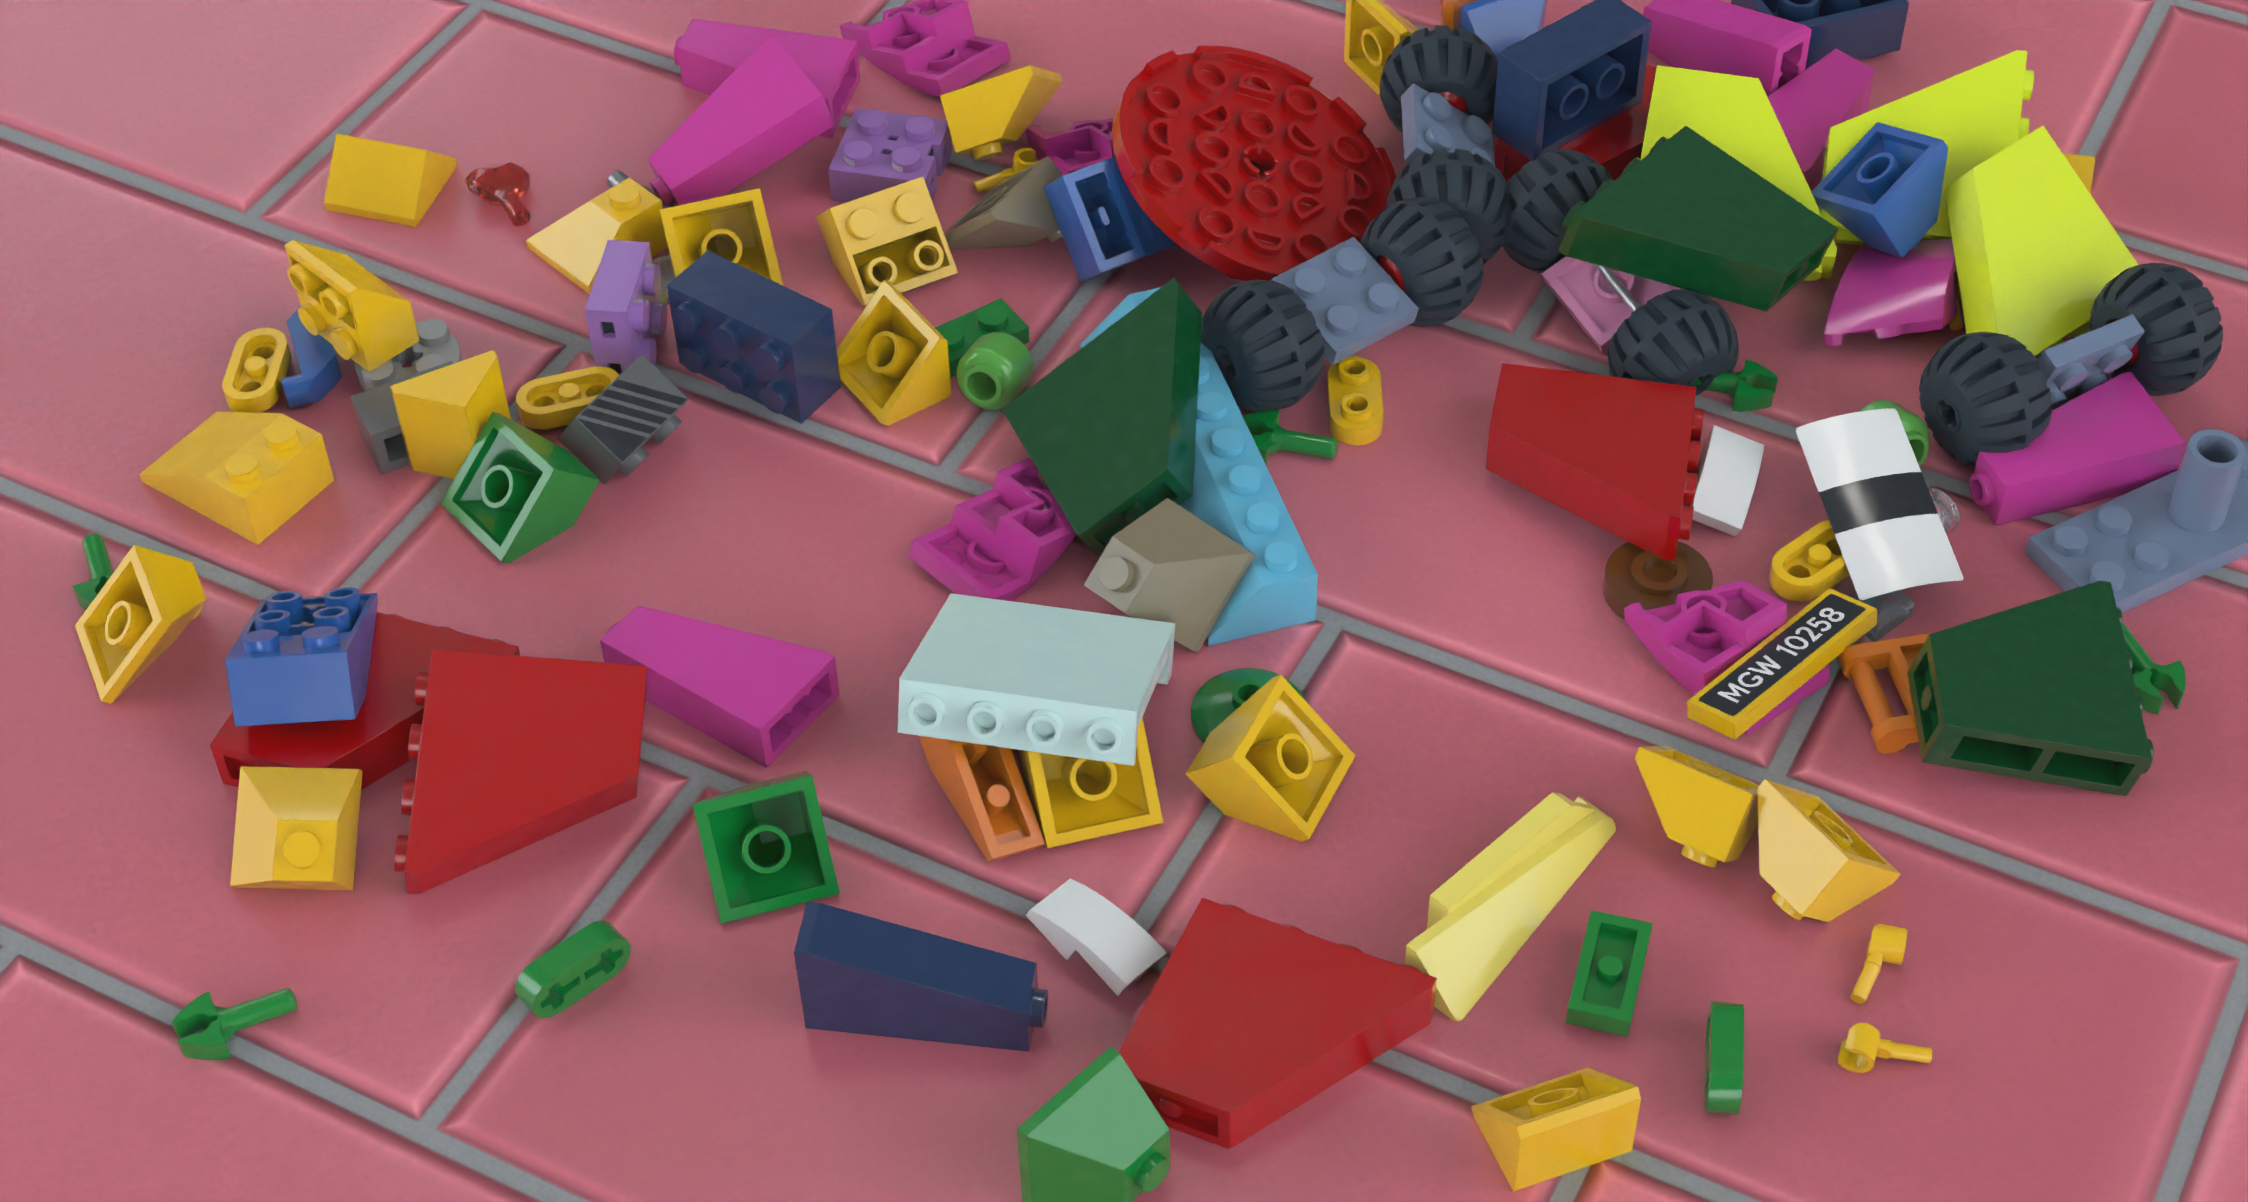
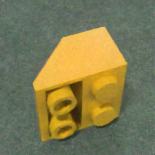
M924 177L837 205L816 216L834 266L862 306H866L884 280L890 282L900 293L958 273Z
M292 240L284 245L290 268L287 269V275L298 293L301 307L298 309V315L302 324L312 335L316 336L319 334L329 341L342 358L346 360L351 358L365 370L371 372L420 341L411 302L348 255Z

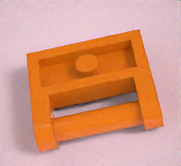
M1931 633L1855 644L1844 649L1843 653L1838 656V664L1843 675L1853 681L1873 725L1870 734L1876 749L1880 753H1895L1909 743L1919 742L1907 672ZM1888 669L1908 715L1894 716L1874 670Z

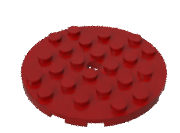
M1208 45L1197 46L1194 53L1177 55L1172 50L1146 63L1143 71L1130 80L1116 107L1113 118L1112 140L1117 165L1131 194L1149 218L1169 238L1204 263L1220 270L1225 276L1243 281H1271L1272 278L1352 237L1361 244L1363 234L1370 222L1386 208L1389 191L1396 179V174L1383 147L1375 148L1363 132L1367 123L1341 97L1338 96L1332 101L1309 85L1313 77L1289 64L1257 52L1234 47ZM1251 162L1258 163L1260 170L1257 167H1255Z

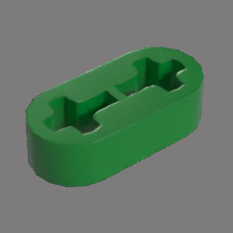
M604 920L595 921L526 966L517 979L515 993L537 1017H553L619 973L629 959L631 945L610 922Z
M1710 1001L1705 1039L1704 1111L1738 1115L1742 1098L1744 1071V1004Z

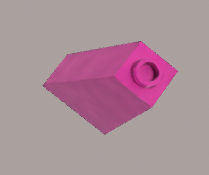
M1654 0L1644 7L1643 16L1651 20L1648 52L1671 67L1759 78L1767 97L1805 70L1812 29L1803 24L1720 0Z
M694 18L683 37L679 36L674 47V61L676 65H680L683 86L711 95L766 39L774 35L825 99L834 126L820 134L823 137L833 138L860 81L856 40Z
M772 35L647 159L656 176L655 179L650 181L653 191L661 199L665 207L672 203L674 206L725 195L834 126L822 93L775 36Z
M1838 49L1831 51L1768 96L1769 102L1811 192L1822 179L1825 145L1830 127L1864 114L1867 111L1875 69Z
M2131 371L2121 373L2052 410L2048 427L2042 435L2030 442L2027 448L2007 453H1978L1974 474L1971 475L1969 480L1970 493L1974 502L1978 506L1983 507L1994 525L1997 526L2124 495L2177 471L2186 443Z
M639 605L623 620L613 624L600 640L604 662L647 666L646 701L765 768L840 695L835 656L825 651Z

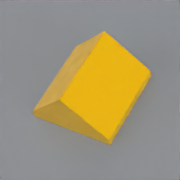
M336 133L324 199L325 209L416 227L457 168L456 158L424 149Z
M884 280L837 348L840 380L881 424L890 426L952 396L947 340L890 282Z
M494 350L390 386L409 463L413 471L455 479L492 412L502 414L511 419L499 361Z
M1587 1067L1473 1105L1471 1108L1478 1127L1514 1192L1631 1152L1641 1097L1638 1086Z

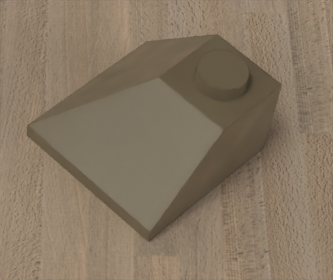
M1047 156L993 186L944 233L949 249L1026 247L1046 237L1050 242L1061 238V231L1043 188L1063 176L1051 158Z
M1167 498L1112 536L1084 586L1132 618L1175 623L1174 641L1192 651L1199 652L1256 554L1181 505Z

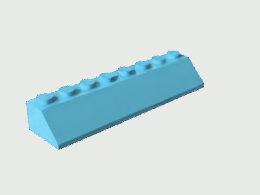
M1161 287L1129 294L1080 344V349ZM1201 342L1192 496L1183 502L1181 506L1256 554L1206 638L1208 646L1316 621L1318 573L1213 353Z

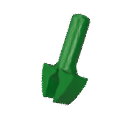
M1746 359L1742 371L1734 374L1723 373L1718 375L1706 390L1728 394L1733 399L1732 411L1761 410L1772 406L1778 377L1764 366ZM1698 378L1692 383L1694 385H1702Z
M1279 410L1259 411L1243 416L1265 464H1267L1270 453L1278 450L1326 459H1333L1337 454L1338 441L1336 438L1283 429L1279 425Z
M89 534L82 540V547L91 574L90 581L72 586L78 603L85 611L114 573L104 538L99 534Z
M2122 622L2121 628L2126 649L2132 654V675L2136 692L2142 697L2143 709L2157 715L2159 714L2164 698L2157 689L2167 693L2169 700L2178 709L2186 685L2185 670L2181 661L2178 660L2168 665L2154 663Z
M284 988L229 1008L215 1006L210 992H206L183 1008L174 1018L172 1024L177 1037L180 1038L177 1041L185 1057L200 1060H222L231 1057L226 1043L235 1032L294 1012L297 1008V999L290 988ZM207 1028L205 1031L201 1033L192 1034L198 1031L199 1029Z

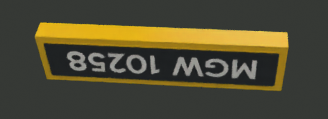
M1829 588L1687 701V717L1736 740L1843 653L1844 649L1854 644L1876 626L1877 608Z

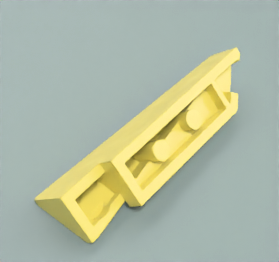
M1552 792L1430 895L1427 930L1406 945L1405 965L1413 966L1422 973L1437 978L1434 1007L1453 1021L1464 1019L1616 832V826L1611 817L1580 796L1573 802L1561 793Z

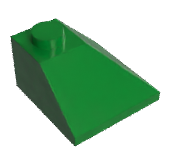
M492 412L441 504L501 562L510 563L574 526L600 479L569 451L502 414Z
M801 771L745 785L692 804L721 924L840 894L813 777L808 772Z
M1111 1046L1017 1128L1022 1202H1131L1142 1191L1150 1192L1163 1181L1170 1168L1169 1128L1121 1054Z

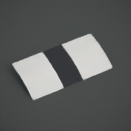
M1886 408L1848 413L1796 428V434L1860 600L1864 601L1916 586L1962 581L1964 579L1896 409Z

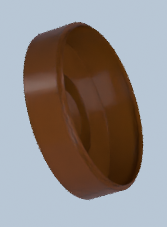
M1680 541L1677 543L1675 561L1663 560L1649 550L1645 551L1627 542L1618 547L1607 560L1603 580V594L1609 607L1620 618L1625 620L1624 608L1630 604L1639 602L1642 609L1648 610L1675 604L1677 594L1695 590H1711L1713 574L1706 559L1694 548Z

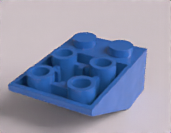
M1116 157L1063 175L1043 187L1080 282L1178 245L1149 218L1135 200L1122 177Z
M343 587L327 591L324 596L302 597L301 593L297 591H281L270 594L266 599L261 600L225 658L235 726L356 719L366 698L378 605L377 593L360 594L357 588Z

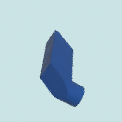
M298 309L287 320L301 374L281 379L289 409L319 402L342 378L333 345L319 334L316 336L312 335L304 327L299 318Z

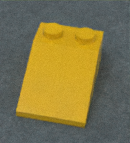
M215 412L139 474L143 483L257 545L334 481L322 434L283 413Z

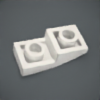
M1716 425L1712 426L1698 464L1692 520L1732 536H1736L1742 530L1761 466L1764 451L1763 444Z
M1071 878L1036 904L1026 914L1028 919L1067 961L1079 953L1117 996L1156 966L1167 953L1139 924L1102 895Z

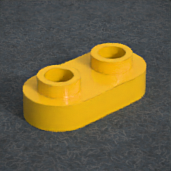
M258 328L245 333L237 340L222 382L227 404L232 411L263 413L276 404L283 387L281 379L286 378L292 359L284 333L274 328Z
M1350 356L1331 365L1327 375L1328 414L1331 434L1338 441L1348 445H1366L1375 441L1382 433L1384 416L1379 368L1372 361L1358 356Z
M594 366L531 380L525 383L516 394L520 420L526 426L540 430H549L569 425L619 374L608 367Z
M1829 520L1818 523L1781 548L1773 556L1769 583L1772 589L1781 597L1798 602L1810 601L1819 597L1826 590L1850 575Z

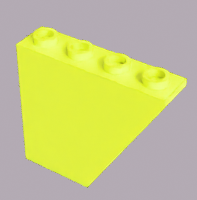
M2013 51L1830 127L1825 145L1821 181L1877 122L1944 140L1948 146L1938 219L1921 240L1952 239L1944 189L1975 166L2029 133V118L2021 117L2022 101H2030L2034 83V70H2026L2027 51ZM1818 205L1823 218L1838 228L1833 238L1835 243L1860 246L1864 244L1862 240Z
M1657 65L1640 160L1649 154L1652 147L1661 137L1664 136L1669 139L1683 127L1688 126L1823 218L1759 78ZM1832 240L1819 267L1804 279L1805 281H1814L1820 278L1831 279L1837 253L1834 240Z
M2041 126L1975 166L1944 189L1966 334L1992 332L2008 335L2025 345L2027 350L2031 351L2038 360L2044 350L2063 343L2062 338L2070 334L2073 339L2090 332L2089 320L2091 309L2101 290L2109 281L2125 269L2138 265L2044 126Z

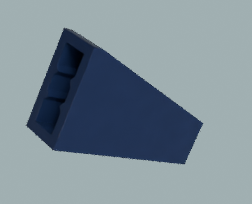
M817 902L806 903L794 950L805 1028L1027 1052L1030 1049L1033 1028H1044L1048 1009V990L1038 989L1037 963Z

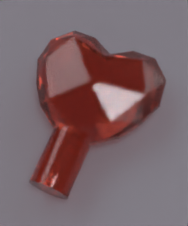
M509 162L496 168H476L468 174L465 182L468 189L475 196L491 205L502 206L515 226H522L528 223L531 214L521 198L528 191L530 174L524 167Z

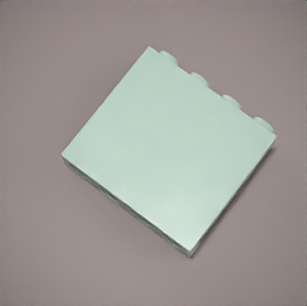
M951 593L899 678L897 733L1134 766L1139 723L1156 684L1168 685L1172 675L1175 623Z

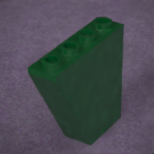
M1685 126L1669 139L1664 136L1661 137L1652 147L1649 154L1642 160L1637 157L1634 158L1615 181L1611 179L1604 181L1593 198L1587 203L1583 201L1577 202L1563 221L1562 226L1567 231L1558 251L1567 257L1767 312L1819 267L1838 228L1691 128Z
M1174 278L1002 409L1077 536L1099 558L1112 536L1168 498L1181 505L1192 496L1202 312Z
M2097 581L1929 634L1907 672L1922 762L2127 796L2141 774H2145L2149 770L2153 761L2154 749L2152 741L2147 739L2142 717L2143 701L2142 697L2136 692L2132 675V654L2126 649L2121 628L2122 612L2116 606L2111 582Z

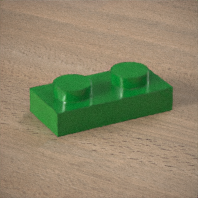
M1002 298L935 327L947 340L950 378L956 376L961 357L983 335L991 332H1005L1016 337L1023 344L1030 342L1029 326Z
M1591 910L1565 1023L1626 1037L1629 1036L1653 923Z

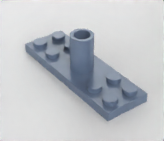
M2206 429L2196 432L2188 441L2179 470L2029 537L2025 554L2064 591L2097 581L2111 582L2116 606L2120 608L2122 613L2248 555V439L2241 441L2236 436L2217 429Z

